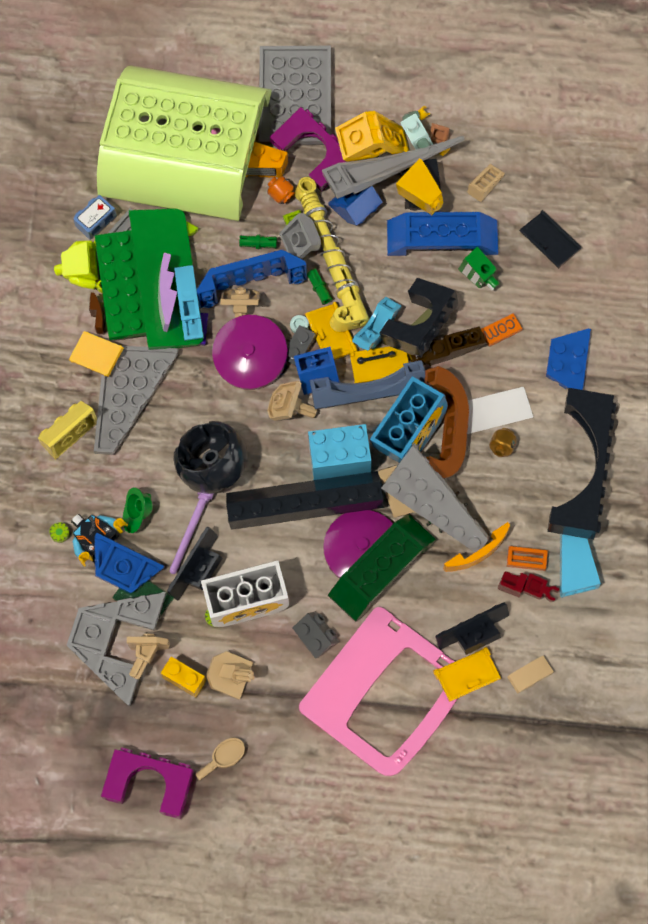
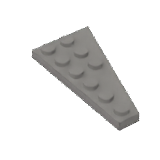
M414 443L382 485L381 489L472 551L477 552L483 548L489 540V536L476 519L470 516L464 504L459 502L456 494L441 475L432 468L429 460L420 453L417 445Z

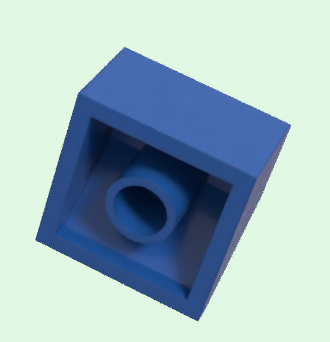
M370 186L356 194L350 193L338 199L334 197L328 205L347 223L357 226L363 223L370 213L375 212L383 202L373 186Z

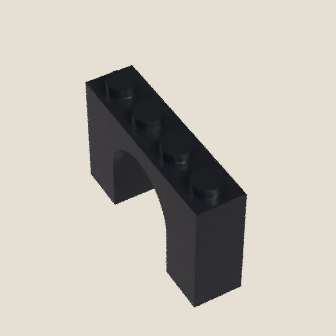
M416 278L408 290L411 303L432 310L430 317L418 325H405L388 319L379 334L384 345L421 358L428 351L433 339L438 336L442 326L448 321L452 311L457 308L459 301L455 290Z

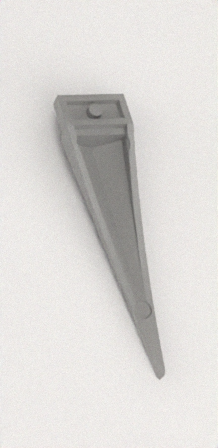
M460 136L425 148L398 154L337 163L323 169L322 174L338 199L350 193L356 194L413 166L419 158L422 160L428 159L465 139L464 136Z

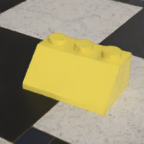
M82 401L78 404H73L64 416L58 417L49 429L46 428L40 433L38 437L40 444L56 460L97 424L94 410Z

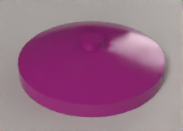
M242 315L230 320L220 329L213 343L212 356L218 373L226 382L240 389L255 390L268 386L280 376L287 362L288 347L283 333L271 320L259 315Z
M372 510L345 513L339 516L328 528L323 545L324 557L332 573L340 579L393 523L384 515Z

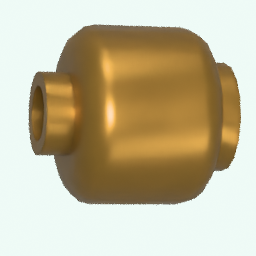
M508 428L498 429L494 432L489 447L494 455L507 457L512 454L517 438L514 432Z

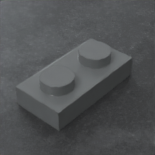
M299 325L287 346V362L296 366L294 356L307 353L316 337L314 332Z

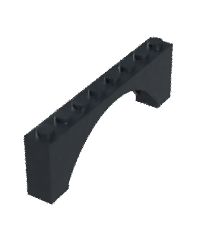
M568 388L564 413L574 418L588 435L595 454V472L589 484L575 498L558 507L552 506L547 532L594 540L596 533H600L601 522L598 521V517L602 516L604 504H600L601 498H604L606 487H603V481L607 480L608 474L605 464L609 463L610 458L607 447H611L612 436H609V431H612L614 426V419H611V415L615 414L616 403L613 402L614 395Z

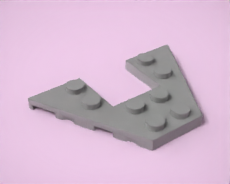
M166 592L78 609L67 646L128 706L131 705L138 679H134L129 675L133 664L105 656L117 620L155 631Z

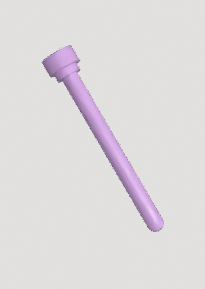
M197 493L199 501L170 567L171 574L177 573L205 504L212 500L214 493Z

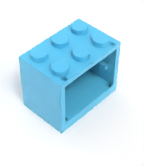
M366 424L308 432L313 480L371 472V455Z

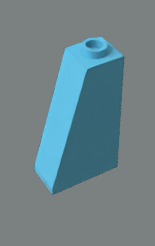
M560 534V597L598 589L601 583L588 540L586 538Z

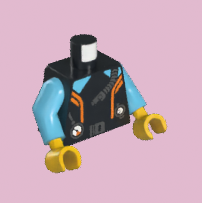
M77 514L71 521L77 527L73 532L75 538L72 543L75 555L81 564L85 567L87 560H91V562L95 560L94 536L96 533L115 541L119 537L118 532L123 533L121 527L124 525L128 526V524L122 518L115 519L102 515L96 517L92 514L85 520L80 514Z

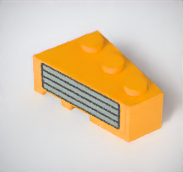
M254 142L246 177L279 178L283 176L288 164V152Z

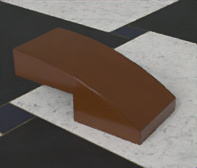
M91 292L89 311L91 317H96V333L104 335L105 324L102 309L97 296Z

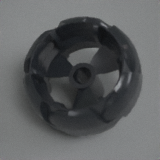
M209 421V423L192 427L181 437L180 443L174 451L173 461L175 470L184 484L198 493L212 494L224 488H229L238 481L245 470L244 462L248 461V452L244 440L232 426L221 421ZM227 444H229V447L226 450L224 457L222 458L218 452H220ZM203 452H205L204 455H203V457H202V459H198L199 456H200ZM203 463L207 466L205 470L193 471Z

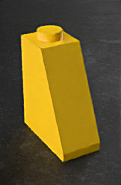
M420 158L396 183L399 195L430 215L438 211L444 203L441 190Z

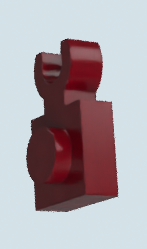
M529 573L522 593L539 600L543 595L549 602H554L556 598L550 596V591L558 593L559 588L556 586L548 587L546 586L548 580Z

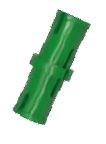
M259 234L256 236L240 235L239 247H256V249L276 248L277 237H265Z

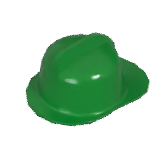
M136 487L129 489L122 519L128 524V526L124 525L123 527L128 533L137 532L142 520L148 517L153 509L151 494L142 493Z

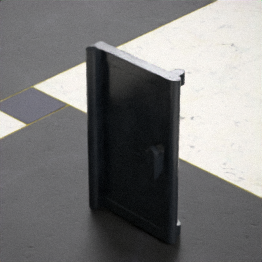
M541 210L540 214L519 230L558 269L582 248L544 210Z

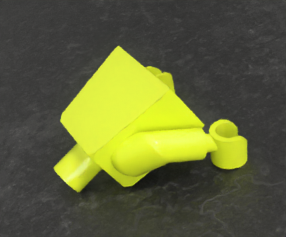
M91 240L75 241L66 251L62 252V263L54 266L55 274L57 276L63 275L71 284L88 289L97 288L98 292L102 293V288H100L101 280L98 283L95 282V280H98L96 242Z

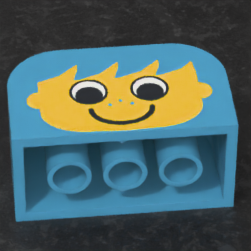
M412 376L371 436L370 441L373 447L398 463L414 443L421 453L447 411L448 404L445 395Z

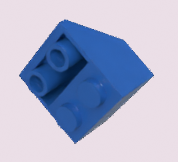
M331 347L294 356L304 395L311 394L310 380L329 377V380L339 382Z

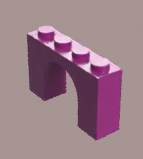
M300 107L270 136V142L277 149L286 152L301 138L314 137L319 139L326 147V156L308 176L315 181L316 187L322 192L328 186L322 170L346 161L343 160L338 138L333 134L329 135L326 132V127L321 122L317 123L313 119V114L308 109L304 110Z
M126 748L114 749L101 797L103 800L123 804L131 778L142 770H154L164 777L166 783L165 794L159 812L165 816L181 819L194 771L190 769V765L179 762L178 765L170 763L171 760L159 758V760L151 759V755L146 753L136 755L132 754V750Z

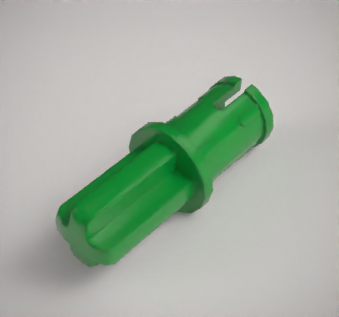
M311 269L307 276L313 285L312 289L317 293L322 305L328 304L332 301V297L326 288V282L322 281L316 269Z

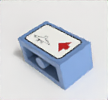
M98 195L96 198L91 199L83 210L78 211L73 220L75 227L88 239L92 240L117 215L115 208L101 195Z

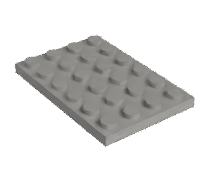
M260 46L259 87L271 89L272 93L268 107L263 106L259 122V143L273 145L270 142V136L300 107L304 110L308 109L313 114V119L317 123L321 122L326 127V132L331 135V46ZM304 137L293 145L324 144L317 138Z

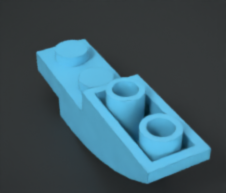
M193 265L175 268V277L184 340L203 338L194 268Z

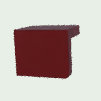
M505 571L498 585V590L519 598L528 575L520 573L517 576Z

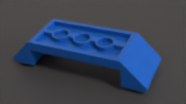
M406 212L387 220V256H406V249H475L476 247L485 255H498L497 220L481 212H435L433 215L427 212Z
M278 250L211 268L196 290L200 308H211L218 304L216 290H225L233 285H244L252 280L259 281L271 275L278 276L282 272H286L289 284H300L307 280L306 262L284 250Z

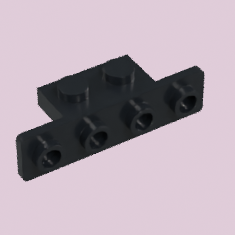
M206 527L200 535L194 548L190 551L189 556L167 589V592L177 601L181 598L188 585L203 591L201 581L210 579L223 559L219 554L210 551L218 538V535L210 527Z
M503 602L437 634L435 638L438 648L442 650L458 642L467 655L500 639V632L494 623L509 616L507 604Z

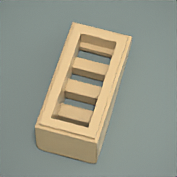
M489 164L469 184L467 193L482 202L504 177L505 173Z

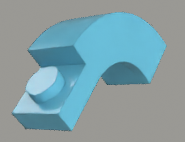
M387 297L383 298L377 304L370 320L354 336L352 342L367 351L371 348L374 349L381 341L379 332L388 319L395 320L401 305Z

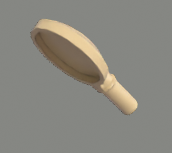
M229 738L221 742L214 749L212 754L213 761L198 771L195 776L200 781L217 767L228 768L235 765L244 755V743L238 738Z

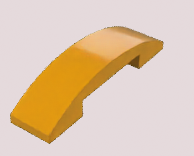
M509 522L492 532V542L466 559L459 553L444 563V571L464 570L479 564L492 555L506 538L510 528Z

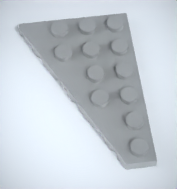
M122 346L124 349L109 377L101 376L94 444L95 454L114 455L176 359L178 349L148 350V347Z

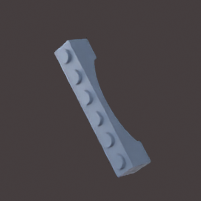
M422 360L404 363L403 367L393 374L370 382L340 383L329 380V377L310 380L314 408H326L400 395L412 376L423 383L425 382V369Z

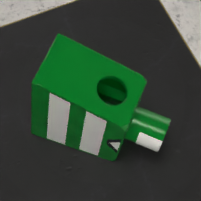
M478 247L463 259L458 268L478 288L486 284L493 291L500 284L493 276L497 270L496 267Z

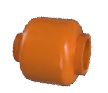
M283 176L278 179L274 177L267 184L269 186L268 195L278 204L282 202L285 204L294 195V186Z

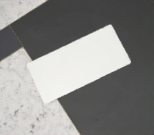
M524 387L468 400L469 419L467 434L533 418Z

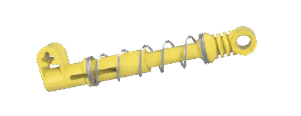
M303 177L299 180L294 194L296 199L301 201L304 214L314 222L324 250L320 256L324 257L328 267L326 270L330 272L334 281L332 285L337 288L336 295L342 300L344 305L335 310L330 319V326L337 332L363 327L370 319L358 293V283L351 276V267L346 264L344 259L345 253L337 247L339 238L330 233L333 224L324 219L327 210L324 205H321L317 196L315 181L309 177ZM326 222H329L331 224L330 231L328 229ZM332 236L336 237V239H337V244H336V245H335V243H334V241H333Z

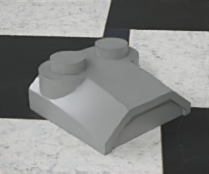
M298 213L279 233L286 251L300 259L305 257L310 251H317L321 244V239L313 220L304 213Z

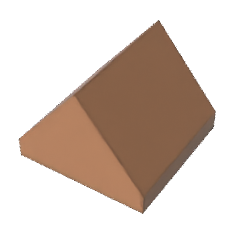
M432 123L429 133L431 141L435 143L447 141L450 128Z

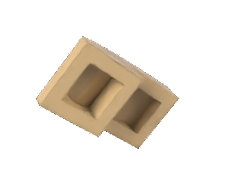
M541 656L516 670L507 678L516 692L520 693L550 676L554 671L544 656Z

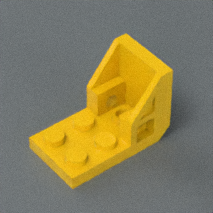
M376 111L364 112L335 128L342 157L346 162L375 158L385 152L398 154L409 151L403 127Z

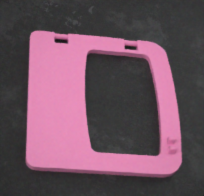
M377 607L369 614L299 704V710L301 714L375 771L384 776H394L425 745L457 699L449 702L443 690L423 721L390 757L383 756L349 730L347 722L374 682L404 649H412L437 669L442 668L437 663L440 657L449 664L455 661L406 624L399 621L387 610ZM391 621L400 627L397 632L388 626Z

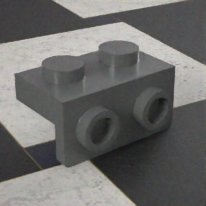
M316 611L307 613L292 627L315 659L324 654L331 646L339 643L334 630L327 626L324 617Z

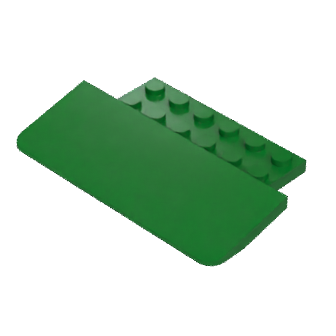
M176 208L128 210L131 230L95 235L109 341L146 335L148 350L184 348L201 344L204 335L201 339L184 340L178 292L167 332L163 331L159 314L158 284L163 254H171L167 271L174 273L171 290L177 291L175 268L193 265L184 212Z

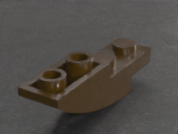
M480 326L445 335L443 339L431 342L428 351L421 358L409 353L408 355L411 362L422 360L423 365L429 364L432 366L469 353L485 345L486 341Z

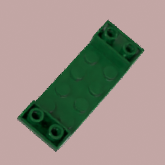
M407 514L397 520L340 577L329 592L328 597L357 622L369 610L370 604L420 553L424 554L436 542V539Z

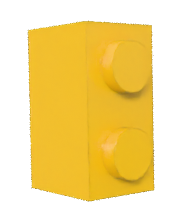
M173 657L169 658L160 673L163 679L195 698L206 683L204 675Z

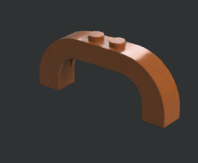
M437 366L426 370L424 383L444 394L448 407L444 417L439 459L430 456L426 458L429 460L432 468L444 479L454 475L464 461L467 444L469 404L465 390L456 376L447 369Z

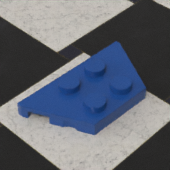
M588 328L551 339L546 371L547 378L556 381L564 389L574 388L583 390L591 329Z
M98 533L94 536L95 577L123 591L132 593L164 567Z

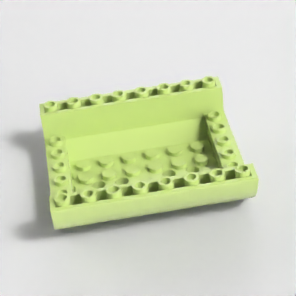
M132 65L127 66L121 73L120 78L117 79L100 140L97 165L98 195L239 221L243 207L241 193L263 106L268 107L272 90ZM145 115H146V116H149V120H148V121H146V122H141V121H140V118H141L142 116H145ZM160 119L167 120L164 125H159L158 121ZM196 125L203 126L200 131L193 130ZM213 128L221 129L218 134L211 133Z

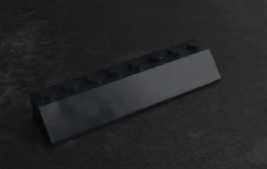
M378 471L226 493L228 523L231 530L384 508Z

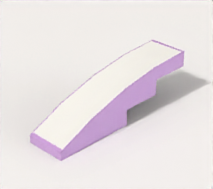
M167 253L163 254L158 284L159 314L163 331L165 332L168 331L177 291L170 289L174 273L167 271L171 254Z

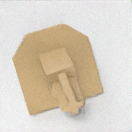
M244 287L222 291L221 305H233L235 318L247 315V305L259 304L260 292Z
M294 381L278 386L272 393L267 409L270 419L274 421L288 419L297 413L310 418L315 417L317 409L301 403L302 400L298 398L302 383Z
M143 634V637H127V644L131 650H136L137 658L129 675L139 680L147 664L150 665L156 651L169 649V640L155 637V634Z
M227 651L214 656L206 674L211 689L239 700L246 682H251L255 678L253 676L254 672L251 670L253 662Z

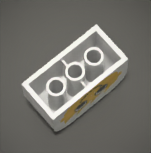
M279 561L201 581L209 615L214 627L234 625L275 614L289 606V599Z

